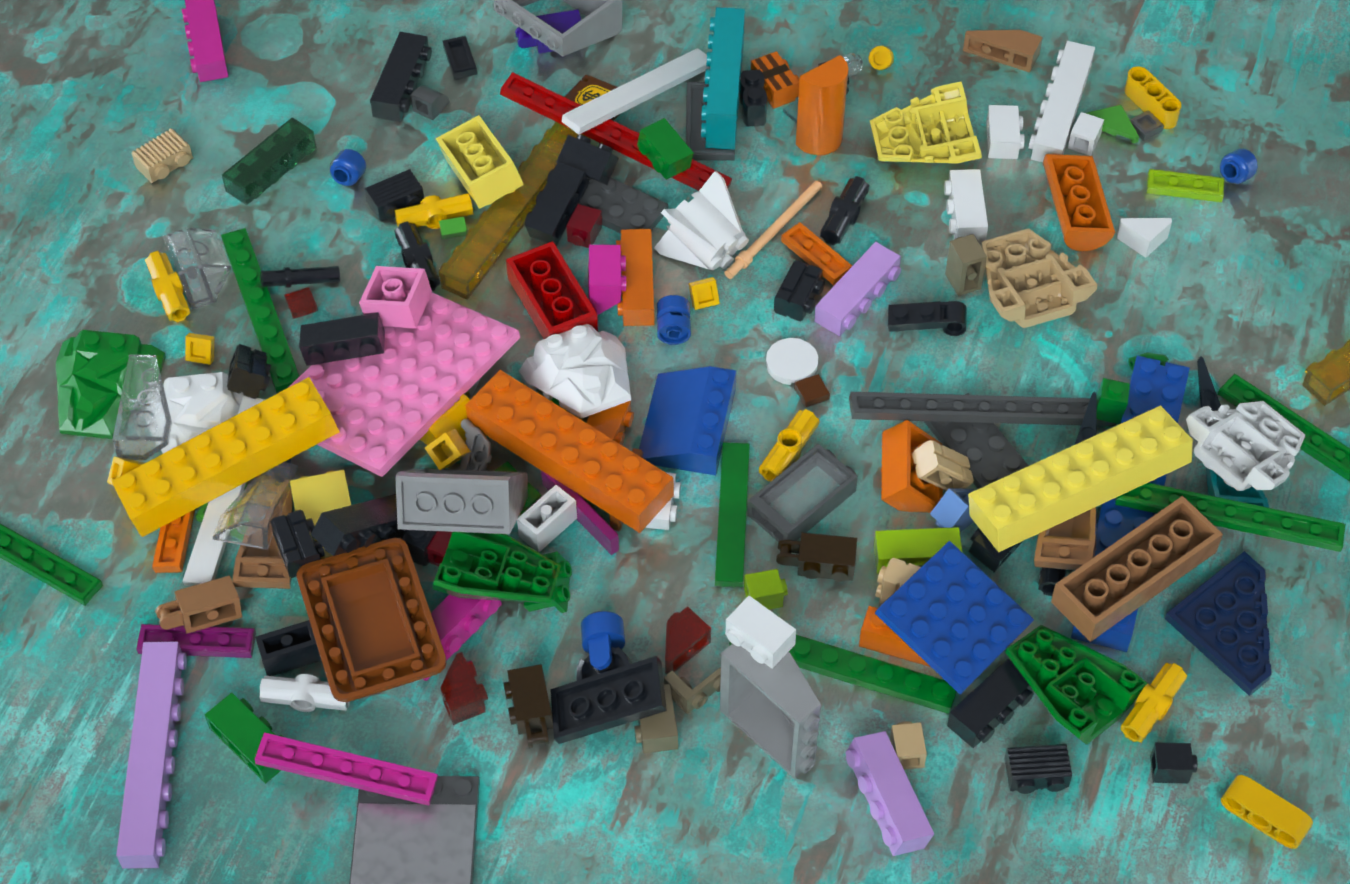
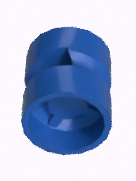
M669 295L661 298L657 302V337L663 343L670 345L686 342L691 337L689 301L678 295Z

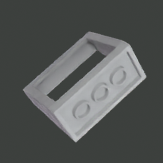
M494 0V10L499 15L504 16L515 26L520 27L534 39H538L548 46L549 49L561 56L613 37L622 31V0H563L573 8L579 9V12L586 16L563 34L523 8V6L539 0Z
M417 468L398 472L395 476L398 529L510 534L528 499V472Z
M731 644L721 653L720 711L794 779L803 772L805 774L810 771L816 763L815 757L821 704L792 655L788 652L772 669L765 663L761 664L754 660L750 652L742 646Z

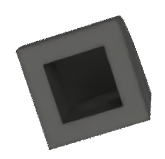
M420 86L411 94L413 112L431 120H434L449 103V98L446 95L427 86Z

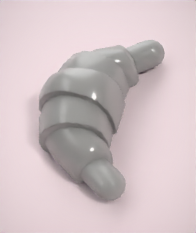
M463 419L461 427L466 432L465 437L467 439L465 444L471 452L461 458L460 465L456 469L486 471L488 464L492 462V443L469 419Z

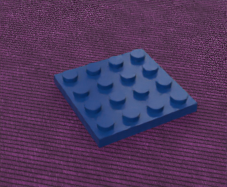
M951 541L947 542L875 612L890 629L960 695L1034 621L1026 611Z

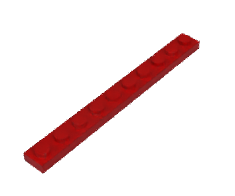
M514 72L511 73L500 91V95L566 127L568 126L562 122L563 114L581 106ZM609 119L581 133L654 169L652 162L638 149L639 133ZM692 159L689 169L671 178L699 191L716 170ZM718 172L724 178L727 188H729L732 178Z

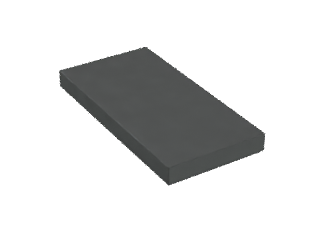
M687 82L686 144L694 152L692 159L735 161V150L705 148L706 138H701V126L706 121L701 120L702 105H707V102H703L704 87H709V85L705 84V82Z

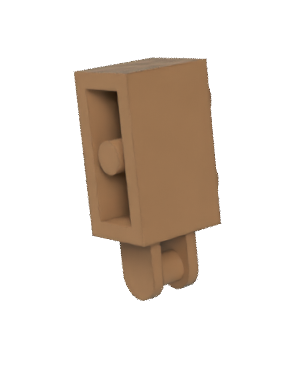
M230 575L174 591L176 600L161 604L155 610L156 616L160 619L161 628L169 630L184 626L187 634L242 618L239 596Z

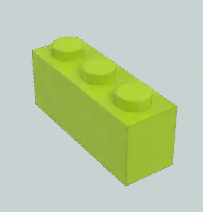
M959 527L875 531L873 546L877 574H879L882 566H888L892 558L905 561L906 565L911 563L922 567L949 541L962 552Z

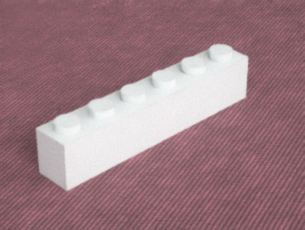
M1067 41L1065 49L1059 50L1056 62L1059 64V67L1054 66L1051 80L1054 83L1048 84L1045 97H1048V101L1043 100L1040 114L1043 116L1042 118L1037 117L1034 128L1037 135L1032 134L1028 149H1032L1031 160L1043 162L1046 154L1064 155L1092 66L1095 47Z

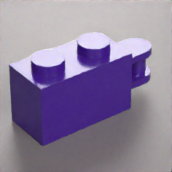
M579 9L536 16L562 34L581 21ZM520 27L515 30L519 47L529 48L537 46L538 54L553 51Z

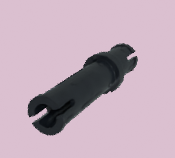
M339 266L303 269L284 267L283 270L260 271L261 287L285 286V288H290L291 285L340 282Z

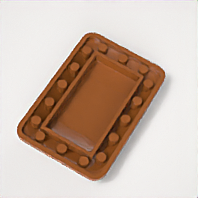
M399 538L387 539L371 544L367 548L360 547L349 553L307 563L298 569L297 581L334 699L340 702H350L437 675L445 669L447 664L446 656L405 541Z

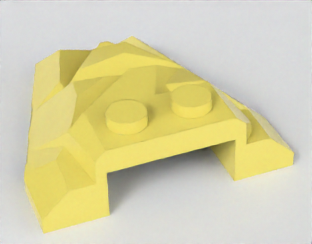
M962 81L931 89V95L921 100L916 97L910 100L911 105L903 109L896 107L870 120L879 161L958 164L982 158L977 136H974Z

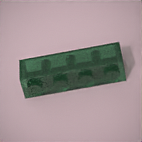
M293 117L290 118L222 174L225 191L247 206L317 148L314 131Z

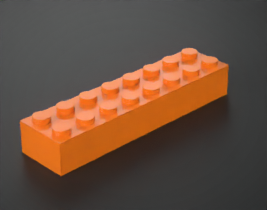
M499 370L465 405L467 419L486 436L638 533L643 531L674 496L672 476L502 370Z

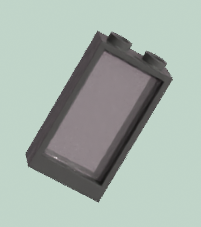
M817 444L748 500V516L778 542L781 540L797 541L801 538V532L807 533L856 492L858 476L851 467L845 466L836 459L833 452L828 449L825 450L821 445Z

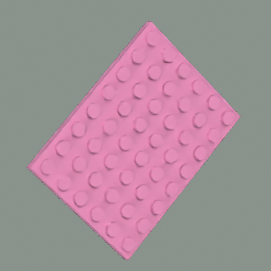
M431 293L417 328L383 326L385 330L383 354L311 365L289 387L310 377L340 431L317 445L383 477L429 431L428 429L440 416L450 409L460 399V396L465 394L521 338L519 330L435 293Z

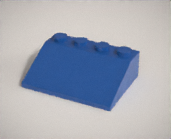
M708 366L658 374L639 449L643 452V459L654 466L716 476L736 391V370Z

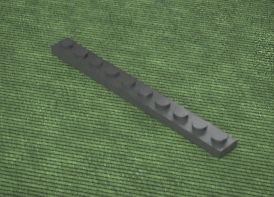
M850 392L849 396L852 419L1080 426L1090 398ZM1097 419V426H1116V423Z

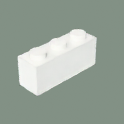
M980 169L950 170L949 180L944 181V194L949 195V199H947V214L952 216V219L949 220V232L954 234V239L974 234L978 242L982 243L987 237L988 222Z

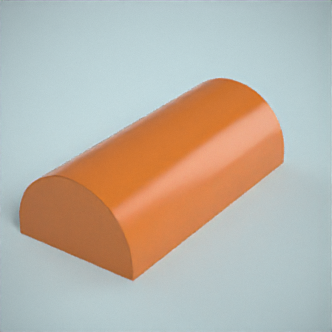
M841 55L800 75L796 145L802 151L811 155L830 154L840 147L843 140L848 64Z
M1046 154L1043 166L1065 244L1075 251H1091L1104 246L1113 238L1115 229L1093 156Z

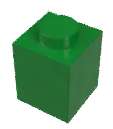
M1103 378L1097 393L1098 420L1116 424L1121 423L1128 405L1130 383Z

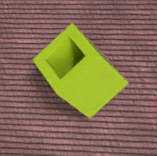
M778 569L744 575L746 598L751 596L769 610L783 607L784 596L788 595L785 579H780Z

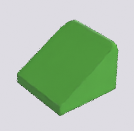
M464 217L439 221L442 240L467 235Z

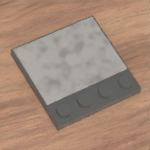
M438 776L430 806L359 789L349 884H473L480 788L479 776Z

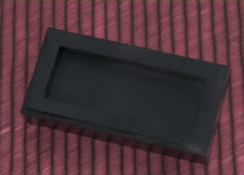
M466 36L443 40V48L453 78L459 79L477 75V68Z

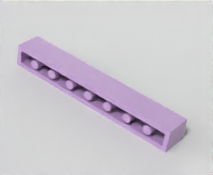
M143 642L116 854L122 869L159 868L160 857L165 856L166 843L162 836L163 829H167L169 824L166 802L171 801L172 786L169 783V776L174 774L175 759L172 756V750L178 745V732L175 730V724L181 718V706L178 704V697L183 695L184 681L181 678V671L186 670L187 666L186 653H182L178 642Z

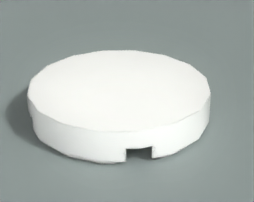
M786 338L774 343L767 351L766 365L768 373L774 380L782 384L791 385V383L814 376L817 372L819 357L816 349L810 343L798 338Z

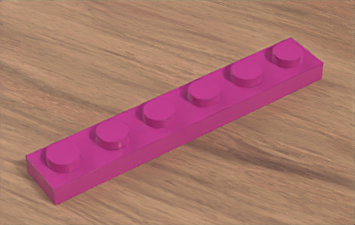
M269 733L263 734L255 757V764L428 806H430L438 780V774Z

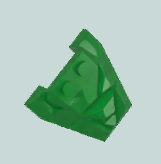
M82 330L76 337H70L64 341L56 360L60 433L113 439L132 415L131 408L137 400L141 402L146 396L144 391L151 382L155 384L159 379L166 358L165 352L153 345L141 344L140 338L131 334Z

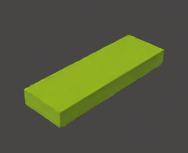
M1149 169L1146 193L1222 202L1224 197V178Z

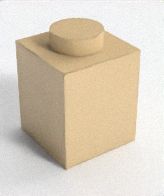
M903 721L897 725H892L890 742L903 769L924 768L927 752L921 722Z

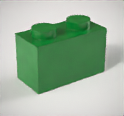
M665 118L640 130L637 143L639 151L647 156L652 162L654 169L661 173L666 180L690 168L694 152Z

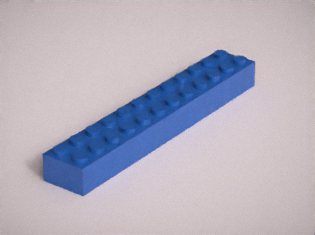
M1137 355L1130 379L1128 405L1121 423L1160 405L1178 423L1190 367L1166 362L1165 366L1160 365V360ZM1167 474L1148 483L1165 486ZM1116 498L1101 504L1096 526L1095 556L1157 513L1115 505ZM1138 609L1091 642L1073 625L1071 639L1127 652L1133 635Z

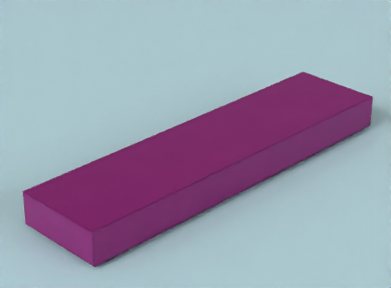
M541 471L543 486L549 491L557 485L576 500V520L611 555L619 550V537L613 528L579 494Z
M141 624L136 649L138 654H142L143 642H178L182 653H186V656L252 658L256 631L255 628L208 627L187 634L184 626L165 630L160 625Z

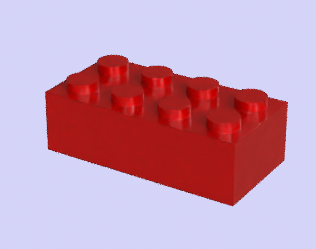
M553 241L506 259L508 280L543 339L585 324L593 326L598 332L597 312Z

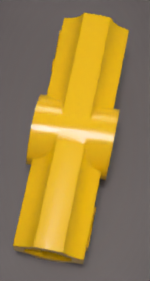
M468 193L444 199L431 195L425 197L418 205L397 209L394 212L398 227L401 223L409 222L415 224L416 228L427 225L430 229H439L440 220L473 215V207Z
M159 251L150 253L145 262L151 275V282L158 301L162 302L169 321L180 322L185 320L190 314V310L183 295L184 291L177 272L173 271L166 253Z
M807 409L799 410L788 427L778 434L776 444L759 467V473L765 480L773 481L800 458L802 448L819 425V419L813 412Z
M1165 663L1152 683L1147 684L1143 688L1134 704L1135 707L1121 725L1120 730L1126 738L1133 742L1142 743L1157 720L1161 721L1173 703L1174 696L1187 679L1188 675L1183 671L1182 667L1175 663Z

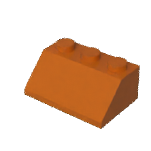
M908 420L882 432L881 500L898 511L931 513L943 497V489L917 477L916 464H914L912 453L926 441L934 440L940 445L942 443Z

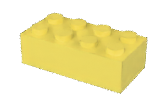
M479 115L436 138L447 163L479 209L492 204L495 200L514 192L517 188L524 185L514 162Z

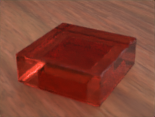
M309 287L284 295L293 319L318 311Z

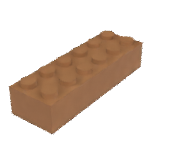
M1181 496L1056 583L1051 603L1091 642L1217 552L1223 534L1186 498Z

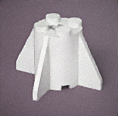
M714 171L698 192L691 194L694 199L689 203L684 200L676 209H664L661 212L671 225L667 226L668 231L654 247L660 255L709 270H715L718 267L725 269L733 262L734 258L732 256L736 251L741 250L747 245L749 239L742 230L725 180L717 171Z

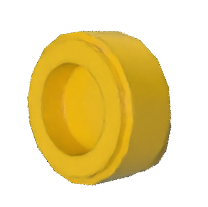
M876 46L869 54V63L877 70H885L894 63L893 52L886 46Z

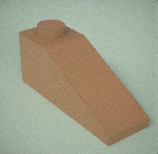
M1023 30L966 31L963 51L1030 73L1040 54L1043 37Z

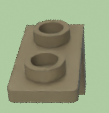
M721 667L693 689L684 677L679 678L673 671L664 677V684H670L672 700L688 714L693 709L701 708L707 702L708 697L714 692H720Z

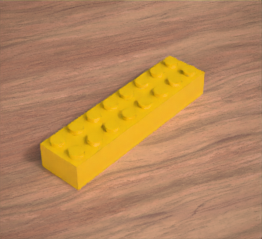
M310 377L111 482L130 520L141 537H144L340 431Z

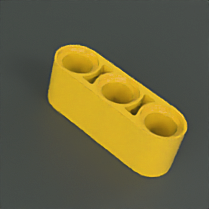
M1140 66L1132 67L1128 72L1124 89L1125 94L1143 112L1149 110L1164 125L1163 129L1174 128L1177 125L1181 110L1179 99L1147 69Z
M1237 775L1221 797V803L1228 811L1291 849L1298 848L1313 825V821L1307 813L1244 775Z

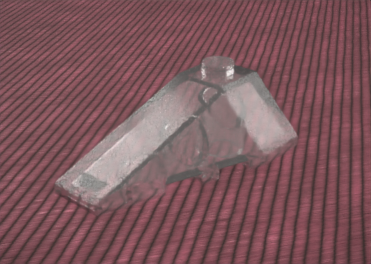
M129 354L114 429L113 444L117 457L130 460H146L168 445L172 420L156 355Z
M283 462L255 477L221 514L213 534V540L268 550L273 537L270 521L272 518L281 516L291 489L290 480H294L298 465Z

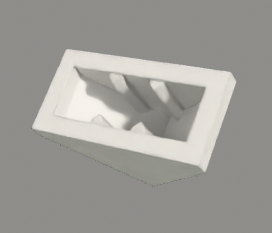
M1121 218L1117 239L1146 258L1168 238L1172 218Z

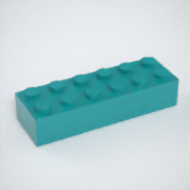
M716 7L715 17L710 18V32H714V34H709L708 49H712V52H707L706 67H710V69L705 70V84H708L709 87H704L703 102H707V105H702L701 120L706 121L701 126V138H706L705 148L735 150L744 47L745 9Z

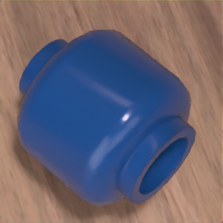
M345 149L340 151L330 163V174L337 183L343 186H351L365 173L366 162L357 151Z
M1237 149L1225 155L1220 163L1222 177L1231 184H1240L1252 178L1258 168L1255 155L1246 149Z

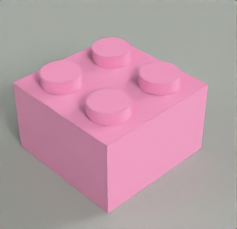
M376 266L359 302L363 315L379 313L381 322L386 327L417 328L432 293L425 269Z

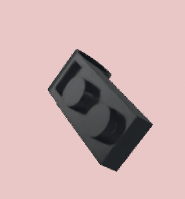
M959 301L894 304L888 307L889 332L943 328L944 333L950 336H960L966 332L967 307Z

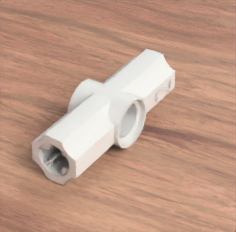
M300 674L296 676V679L264 676L261 680L259 696L261 702L290 705L293 709L301 712H312L315 708L347 711V708L350 706V702H340L334 699L329 683L321 681L313 675Z

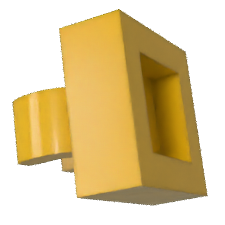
M714 277L688 283L692 307L695 310L720 304Z
M188 333L185 336V361L211 365L214 362V336Z

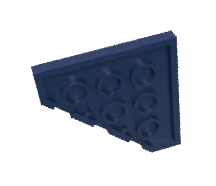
M1244 551L1168 611L1165 620L1250 696L1270 679L1272 672L1269 661V628H1267L1266 572L1259 563Z

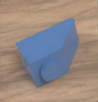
M949 488L930 513L937 520L935 522L939 528L959 527L960 532L971 525L974 521L969 515L968 494L975 490Z

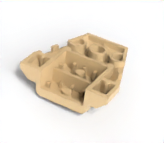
M1029 228L982 241V249L987 255L985 270L990 301L1002 318L1010 322L1015 321L1023 328L1072 315L1076 311L1077 303L1087 300L1097 290L1098 284L1082 265L1073 266L1068 262V256L1065 253H1060V256L1051 250L1049 242Z

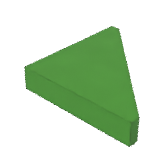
M1122 105L1086 113L1104 119L1103 132L1114 136L1116 134L1129 138L1132 143L1138 142L1139 135Z

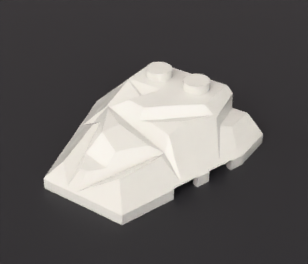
M589 324L578 325L571 330L560 334H553L546 339L538 341L535 346L534 356L527 358L519 369L520 377L529 388L534 391L537 389L543 391L544 397L548 400L554 397L559 400L560 407L581 419L631 400L625 347L615 335L605 331L597 332Z
M217 372L169 377L164 381L162 387L155 388L146 395V418L162 453L181 445L238 414L244 395L243 392L238 394L228 390V374Z
M1264 401L1239 403L1236 409H1229L1228 404L1221 405L1218 411H1212L1209 406H1205L1189 414L1186 421L1189 434L1195 439V456L1202 461L1205 467L1213 470L1227 485L1235 488L1237 491H1243L1250 487H1254L1256 490H1272L1285 482L1290 474L1289 470L1295 462L1294 458L1305 438L1303 432Z

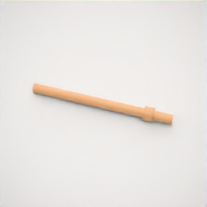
M817 180L814 181L746 251H741L735 257V262L724 272L725 276L732 279L742 268L746 269L753 262V257L822 188V184Z

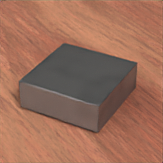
M1149 110L1130 119L1137 134L1143 141L1163 131L1164 125Z

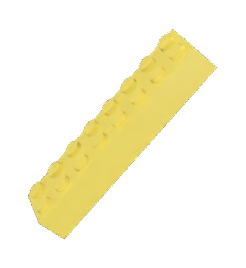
M1160 405L969 493V515L998 552L1003 551L1191 463L1193 439Z

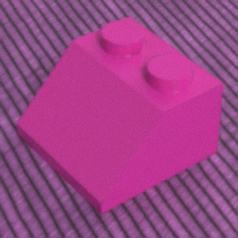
M589 245L588 299L597 312V316L620 303L621 291H626V276H621V271L626 270V256L621 255L620 245Z

